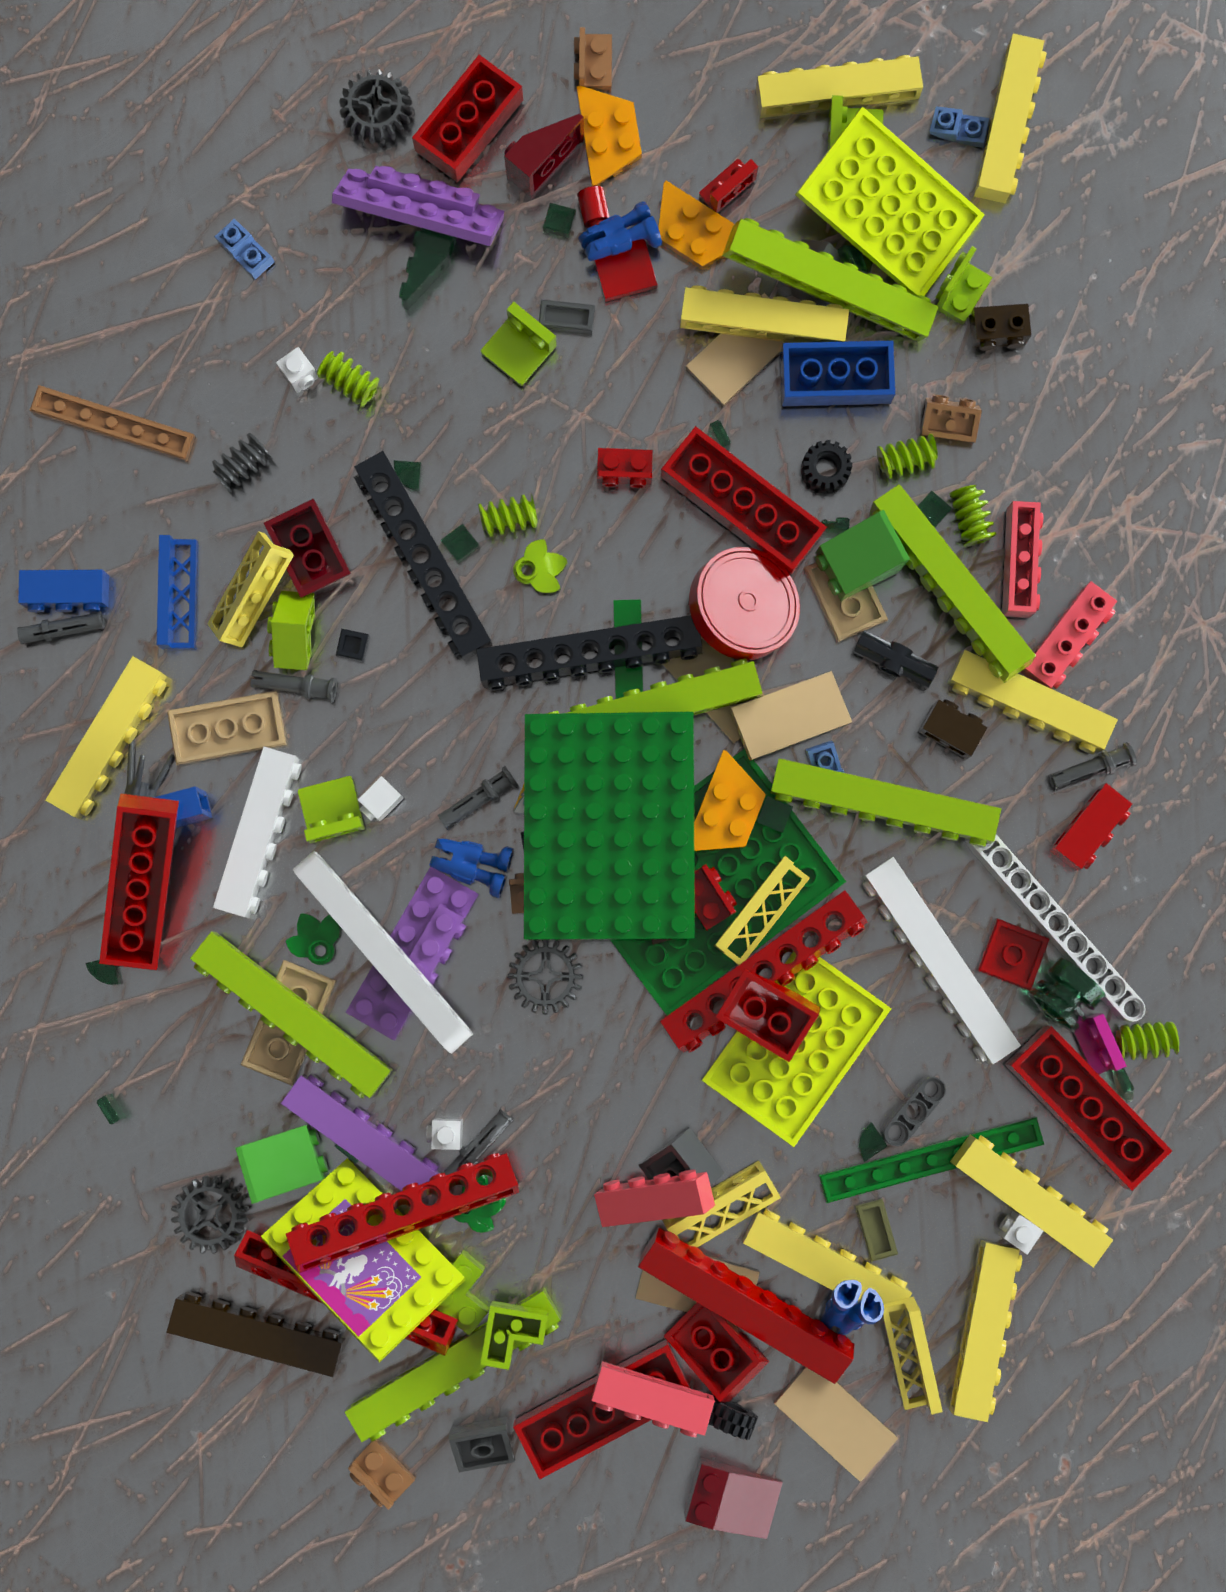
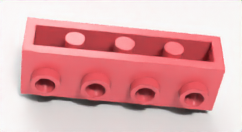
M1012 501L1006 509L1002 613L1005 617L1030 618L1039 610L1040 594H1037V583H1040L1041 567H1038V558L1042 553V540H1039L1040 529L1043 526V513L1040 512L1041 502Z
M1090 581L1080 591L1034 652L1036 657L1031 665L1020 673L1026 678L1050 689L1052 687L1057 689L1066 678L1063 672L1069 665L1073 668L1083 656L1079 651L1085 643L1090 646L1099 635L1096 629L1101 622L1106 624L1116 611L1112 608L1117 603V600Z
M694 1169L679 1173V1176L670 1177V1173L656 1175L651 1180H645V1177H636L628 1180V1183L620 1184L619 1180H613L604 1183L603 1188L594 1194L602 1227L703 1215L715 1206L707 1172L696 1173Z
M603 1361L601 1362L592 1393V1401L596 1402V1407L613 1411V1408L624 1411L625 1416L635 1420H641V1416L652 1419V1424L668 1429L669 1425L681 1428L680 1432L690 1437H697V1434L705 1436L715 1402L713 1395Z

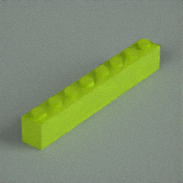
M749 218L740 219L733 225L722 255L830 304L841 305L843 309H849V312L917 342L928 337L939 307L932 304L928 297L922 295L914 296L908 293L907 289L901 285L887 284L883 282L882 277L876 274L860 272L854 264L846 262L842 264L833 260L834 257L829 253L815 252L809 249L808 244L802 241L793 242L784 238L783 233L773 229L768 231L761 228L758 222Z
M898 484L873 501L870 517L882 510L885 511L910 558L906 563L911 570H916L921 577L920 580L925 589L932 591L938 598L937 602L940 608L946 613L949 612L953 617L958 631L966 634L972 641L971 645L974 651L979 656L983 655L987 660L992 674L997 678L1000 677L1005 683L1031 665L1036 657L1035 653L902 486Z
M747 659L732 662L731 667L721 670L720 666L704 670L705 675L694 677L693 674H687L678 677V682L667 685L666 681L652 684L650 685L651 690L640 692L639 689L629 690L623 693L624 697L614 700L612 696L596 700L597 704L586 707V704H578L570 707V712L567 713L694 712L695 716L762 697L763 693L754 661L748 663ZM553 711L546 714H559V711Z
M780 758L778 759L771 794L776 795L775 800L792 803V799L804 801L803 806L813 809H819L820 805L831 807L830 812L847 816L849 811L859 814L858 818L865 821L875 822V818L884 819L888 826L902 828L903 824L914 826L913 831L918 833L930 834L931 830L942 833V838L958 841L959 837L970 839L969 844L986 847V843L991 844L995 841L1002 809Z
M211 931L190 959L196 963L194 968L205 977L209 974L218 980L216 985L227 994H230L232 991L239 996L238 1002L244 1008L251 1012L253 1009L257 1010L263 1015L260 1019L272 1029L277 1026L284 1031L283 1038L294 1046H297L298 1043L307 1049L305 1052L306 1056L317 1064L322 1061L330 1068L327 1072L339 1081L343 1078L352 1084L350 1090L362 1099L365 1095L368 1098L373 1097L393 1071L386 1063L217 932Z
M544 1287L515 1304L549 1310L545 1336L559 1327L557 1323L561 1321V1315ZM487 1322L477 1327L470 1336L466 1334L451 1343L445 1356L436 1352L349 1405L345 1410V1414L361 1442L368 1438L371 1442L377 1440L386 1433V1427L393 1423L396 1427L411 1418L409 1413L418 1408L420 1411L426 1410L436 1402L434 1398L444 1393L445 1396H448L460 1388L459 1383L469 1378L470 1381H473L484 1374L483 1368L486 1366L480 1365ZM514 1341L513 1350L518 1347L519 1351H522L533 1343Z

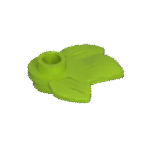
M544 539L536 540L526 547L524 557L516 561L513 573L517 581L522 584H531L537 592L554 593L560 590L559 582L555 576L563 571L567 564V559L557 553L547 552V545ZM524 567H530L532 569V573L530 575H524L522 573V569Z

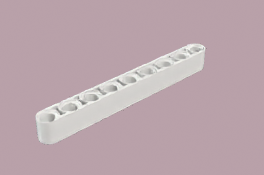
M996 835L993 843H986V847L969 844L970 839L965 838V843L970 851L1042 933L1050 939L1049 941L1114 1015L1122 1021L1134 1022L1142 1019L1146 1011L1142 999L1003 841ZM995 852L1001 853L1005 861L1002 867H997L992 861ZM1014 873L1019 874L1023 879V885L1019 889L1015 888L1011 883V877ZM1034 894L1039 896L1042 902L1038 910L1030 905V898ZM1051 916H1056L1060 921V927L1057 931H1053L1049 927L1048 922ZM1071 937L1076 938L1079 943L1076 952H1071L1067 946L1068 940ZM1090 958L1094 959L1098 966L1093 974L1088 972L1086 968V963ZM1108 980H1112L1116 984V991L1112 995H1109L1105 990V984ZM1128 1001H1131L1135 1006V1011L1130 1017L1124 1012V1006Z
M313 850L293 868L294 873L449 1053L452 1054L473 1035L465 1022L316 851Z

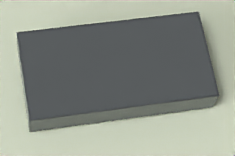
M541 299L539 322L548 330L592 334L595 305Z

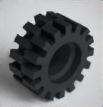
M826 440L825 443L821 441L816 442V445H812L803 458L801 474L805 477L804 482L806 484L809 483L812 490L818 489V493L827 491L828 494L832 493L835 489L838 491L846 484L851 474L853 462L850 460L852 457L850 453H846L847 448L845 446L841 448L839 446L840 443L837 441L834 444L830 443L831 440ZM823 457L833 459L837 464L836 473L828 477L821 475L816 468L817 461Z
M714 1396L715 1402L708 1424L714 1426L717 1430H722L726 1434H731L733 1437L750 1440L758 1416L749 1409L743 1408L732 1401L719 1402Z

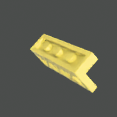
M260 531L256 534L207 623L219 641L238 647H243L294 556L289 549L274 545L268 536ZM262 545H263L264 548H263L262 552H261L260 555H259V550L261 549V547H262ZM222 617H223V622H222V624H221V626H220L219 623H220V621H221V619H222Z
M786 856L781 859L714 945L738 965L747 960L810 879V877L793 865L794 862ZM790 870L801 881L794 889L783 890L782 878ZM779 883V890L773 891V889ZM791 892V894L784 901V893ZM771 894H780V908L777 911L766 912V898ZM761 906V907H762V912H760V913H755V912L758 910V908ZM774 914L773 917L767 923L766 915ZM763 916L764 928L760 933L748 934L747 923L751 917ZM744 928L745 935H738ZM757 936L750 945L749 937ZM745 938L747 950L741 958L727 949L734 939Z
M757 1161L711 1188L715 1206L705 1214L664 1219L663 1222L666 1229L677 1237L678 1234L687 1229L695 1230L694 1239L687 1244L698 1248L781 1197L761 1163ZM766 1183L771 1194L762 1199L753 1198L755 1189ZM735 1200L745 1201L741 1212L737 1214L728 1212L730 1204ZM712 1214L721 1216L719 1224L714 1228L704 1227L708 1216Z
M914 1296L884 1304L883 1320L904 1410L927 1405L931 1415L943 1412L922 1316ZM905 1309L906 1316L900 1325L890 1320L889 1312ZM902 1333L911 1337L912 1340L906 1350L896 1346V1341ZM907 1359L917 1363V1367L911 1375L901 1370ZM913 1384L923 1389V1396L908 1399L907 1392Z

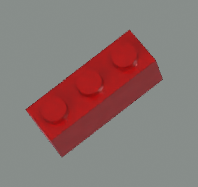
M1107 783L1100 785L1049 851L1075 871L1081 870L1083 867L1088 869L1097 857L1094 855L1096 850L1100 846L1104 848L1113 838L1114 834L1111 831L1117 824L1121 826L1131 814L1128 810L1132 803Z

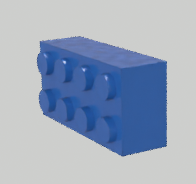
M893 341L783 343L780 352L782 406L892 403L895 396Z

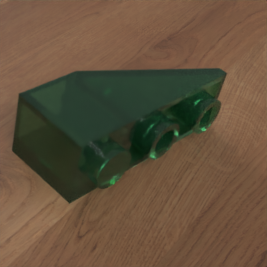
M424 228L415 232L413 247L416 248L413 257L410 256L408 258L406 273H409L406 283L402 282L399 292V298L402 299L404 309L409 310L450 266L456 237Z

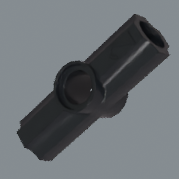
M865 630L862 632L853 650V653L879 665L878 667L882 671L900 678L902 676L926 689L929 688L939 668L912 654L913 651L897 642H888Z

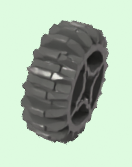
M368 69L367 76L364 78L358 73L356 76L358 81L349 80L348 85L350 89L343 88L342 94L344 98L339 100L340 107H342L340 115L344 118V126L350 128L351 135L359 134V139L362 142L369 137L372 145L378 138L384 144L386 141L385 137L388 136L394 141L396 138L395 132L403 134L404 128L402 125L409 126L410 119L408 116L413 114L412 107H410L412 98L408 95V88L402 86L400 78L393 80L391 72L383 77L380 69L376 75H372V72ZM382 91L392 95L397 102H391V99L384 98ZM379 100L380 106L378 105V108L375 109V113H373L372 108H374V106L377 105ZM355 112H361V115L368 116L370 123L361 120Z
M533 940L534 949L530 951L526 944L523 945L522 948L527 954L523 957L520 953L516 952L514 956L521 961L519 964L513 962L509 964V967L517 969L516 974H507V978H516L517 982L509 985V989L519 988L520 992L513 996L514 999L517 1000L524 996L526 999L521 1004L523 1008L528 1006L529 1002L534 1003L531 1008L533 1013H536L538 1005L543 1006V1015L548 1013V1006L552 1005L554 1013H558L557 1003L561 1002L564 1008L569 1007L565 998L567 996L572 1000L577 998L576 995L571 993L572 988L576 990L582 989V986L574 984L575 979L581 980L584 978L583 974H575L574 971L582 968V964L572 965L571 961L577 958V954L573 953L567 957L565 954L570 947L565 945L562 951L558 950L559 940H555L553 948L548 947L549 940H543L544 947H539L538 941ZM542 953L539 969L533 972H523L528 960ZM550 953L559 956L566 963L569 972L554 971L550 964ZM545 961H547V968L550 969L549 973L553 972V975L561 976L560 978L548 980L546 992L544 991V984L541 983L542 980L539 981L538 978H531V975L543 973ZM523 980L536 981L540 985L541 1000L527 992ZM569 981L566 989L560 996L549 1000L550 987L554 982Z
M206 1175L202 1177V1185L196 1178L191 1181L193 1189L188 1185L183 1186L182 1190L186 1196L176 1195L175 1199L181 1205H174L171 1208L172 1211L179 1213V1216L171 1218L172 1223L180 1222V1226L174 1229L175 1234L183 1231L185 1235L180 1241L185 1243L191 1239L192 1242L189 1245L191 1250H194L200 1244V1253L203 1254L207 1251L208 1245L212 1254L218 1252V1244L223 1250H227L229 1248L228 1240L235 1244L238 1242L235 1233L242 1235L245 1232V1229L239 1223L246 1224L249 1222V1218L241 1216V1213L249 1211V1206L240 1207V1202L246 1200V1196L242 1195L237 1198L235 1194L240 1190V1187L235 1186L229 1190L228 1188L231 1184L229 1179H226L221 1186V1178L218 1175L213 1178L212 1184L209 1176ZM204 1191H212L222 1195V1197L215 1203H211L205 1198L202 1199L198 1194ZM191 1202L195 1204L193 1207L198 1215L197 1220L193 1224H191L189 1219ZM228 1203L232 1211V1220L229 1227L226 1225L227 1221L223 1217V1209ZM219 1205V1207L215 1210L216 1214L213 1215L214 1217H216V1219L212 1218L210 1220H206L201 1224V1222L206 1218L205 1214H207V1212H205V1209L208 1211ZM205 1226H210L215 1231L219 1230L223 1235L207 1237L198 1232Z

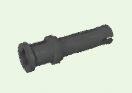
M253 670L251 675L255 678L251 679L250 682L253 688L299 693L305 699H311V697L324 698L332 703L336 697L337 678H331L330 680L314 678V675L311 674L305 675L303 678Z
M1129 742L1123 743L1122 747L1109 752L1106 750L1101 751L1098 757L1052 773L1050 774V779L1053 787L1058 791L1103 773L1111 775L1119 768L1128 765L1136 766L1137 760L1132 746Z
M503 766L501 772L489 780L484 779L481 787L441 814H438V817L448 830L490 800L492 802L498 801L501 794L512 787L517 788L519 785L507 767Z

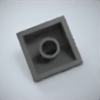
M691 1128L673 1138L639 1165L649 1180L663 1173H670V1177L679 1176V1173L694 1169L696 1173L707 1172L710 1186H712L724 1174Z

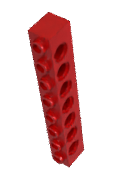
M844 890L660 1022L679 1050L683 1053L687 1050L692 1052L703 1044L701 1040L708 1035L715 1036L726 1028L724 1022L715 1018L717 1013H714L713 1006L717 1001H725L744 969L759 975L762 969L771 968L772 976L769 980L784 987L795 979L794 975L800 970L804 969L806 971L815 966L819 961L817 958L824 953L831 954L839 949L842 945L841 941L848 936L853 938L859 935L865 929L864 925L868 922L849 894ZM840 919L842 921L841 928L837 931H830L828 929L830 921ZM809 936H818L819 942L816 946L811 948L805 946V941ZM794 952L796 957L792 963H782V957L785 953ZM702 1017V1026L699 1029L692 1030L690 1027L692 1019Z
M500 1153L491 1154L484 1158V1162L475 1165L473 1163L461 1165L457 1168L456 1172L448 1175L446 1173L436 1174L429 1179V1182L420 1185L418 1183L406 1185L402 1188L401 1192L393 1195L391 1193L381 1194L374 1199V1202L365 1205L363 1203L351 1205L347 1208L346 1212L341 1214H326L319 1218V1222L310 1225L302 1223L294 1226L291 1232L286 1233V1237L298 1272L302 1273L519 1193L518 1182L507 1153L500 1155ZM483 1175H488L493 1179L488 1185H480L477 1180ZM455 1185L465 1187V1191L461 1195L450 1193L451 1188ZM428 1195L438 1197L437 1202L430 1206L425 1205L423 1199ZM400 1205H408L410 1207V1211L406 1215L400 1216L395 1213ZM373 1215H380L383 1217V1220L379 1225L371 1226L368 1224L369 1218ZM353 1225L355 1230L351 1235L343 1236L340 1234L344 1226ZM318 1235H325L327 1237L326 1242L322 1246L312 1245L313 1239Z
M249 1230L246 1231L234 1254L236 1267L322 1303L262 1240L261 1235ZM434 1310L405 1339L445 1356L457 1331L458 1319Z

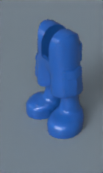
M645 201L637 203L632 211L622 217L615 214L601 221L599 225L587 228L578 237L589 261L629 251L632 248V241L646 239L653 248L662 245L657 223L654 217L651 216L650 209Z
M437 838L434 848L442 850L447 854L451 853L453 856L451 861L447 860V858L432 856L429 866L451 875L457 881L469 885L477 880L489 888V893L492 897L500 898L507 875L479 869L477 865L479 863L508 873L513 859L514 848L506 846L499 853L484 852L482 844Z
M845 1280L833 1289L832 1297L825 1305L821 1322L829 1329L833 1326L838 1327L837 1334L847 1335L853 1330L861 1328L865 1323H877L883 1317L884 1304L879 1294L872 1288H868L862 1294L860 1300H858L862 1290L861 1282Z

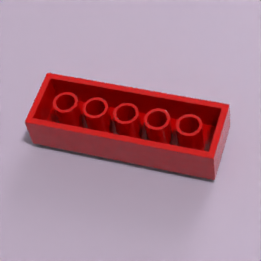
M696 426L661 468L660 477L749 546L771 556L788 571L790 576L814 548L827 529V526Z
M120 794L116 812L99 964L157 970L179 801Z
M1044 1025L1005 1063L1006 1067L1123 1188L1133 1191L1172 1152L1167 1144L1052 1026Z
M666 1339L616 1365L691 1388ZM596 1376L515 1419L513 1428L540 1480L652 1419L641 1416V1420H635L625 1416L622 1410L613 1408V1411H606L596 1407V1402L592 1401Z

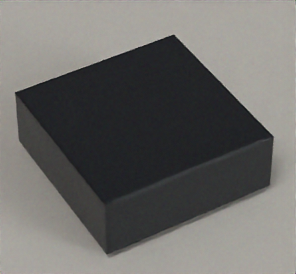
M341 628L336 657L364 662L369 634Z

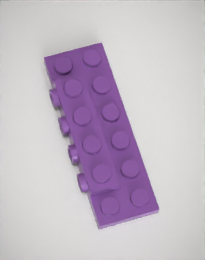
M375 166L371 174L361 169L349 168L332 193L333 204L487 246L491 245L499 230L505 212L492 205L479 204L480 194L474 193L470 188L452 187L444 181H430L423 179L418 174L397 172L389 166Z
M430 866L390 937L433 985L438 977V974L434 972L440 963L445 965L453 950L449 949V946L454 938L459 940L467 926L463 922L479 894ZM372 966L345 1013L395 1041L413 1011L379 971Z

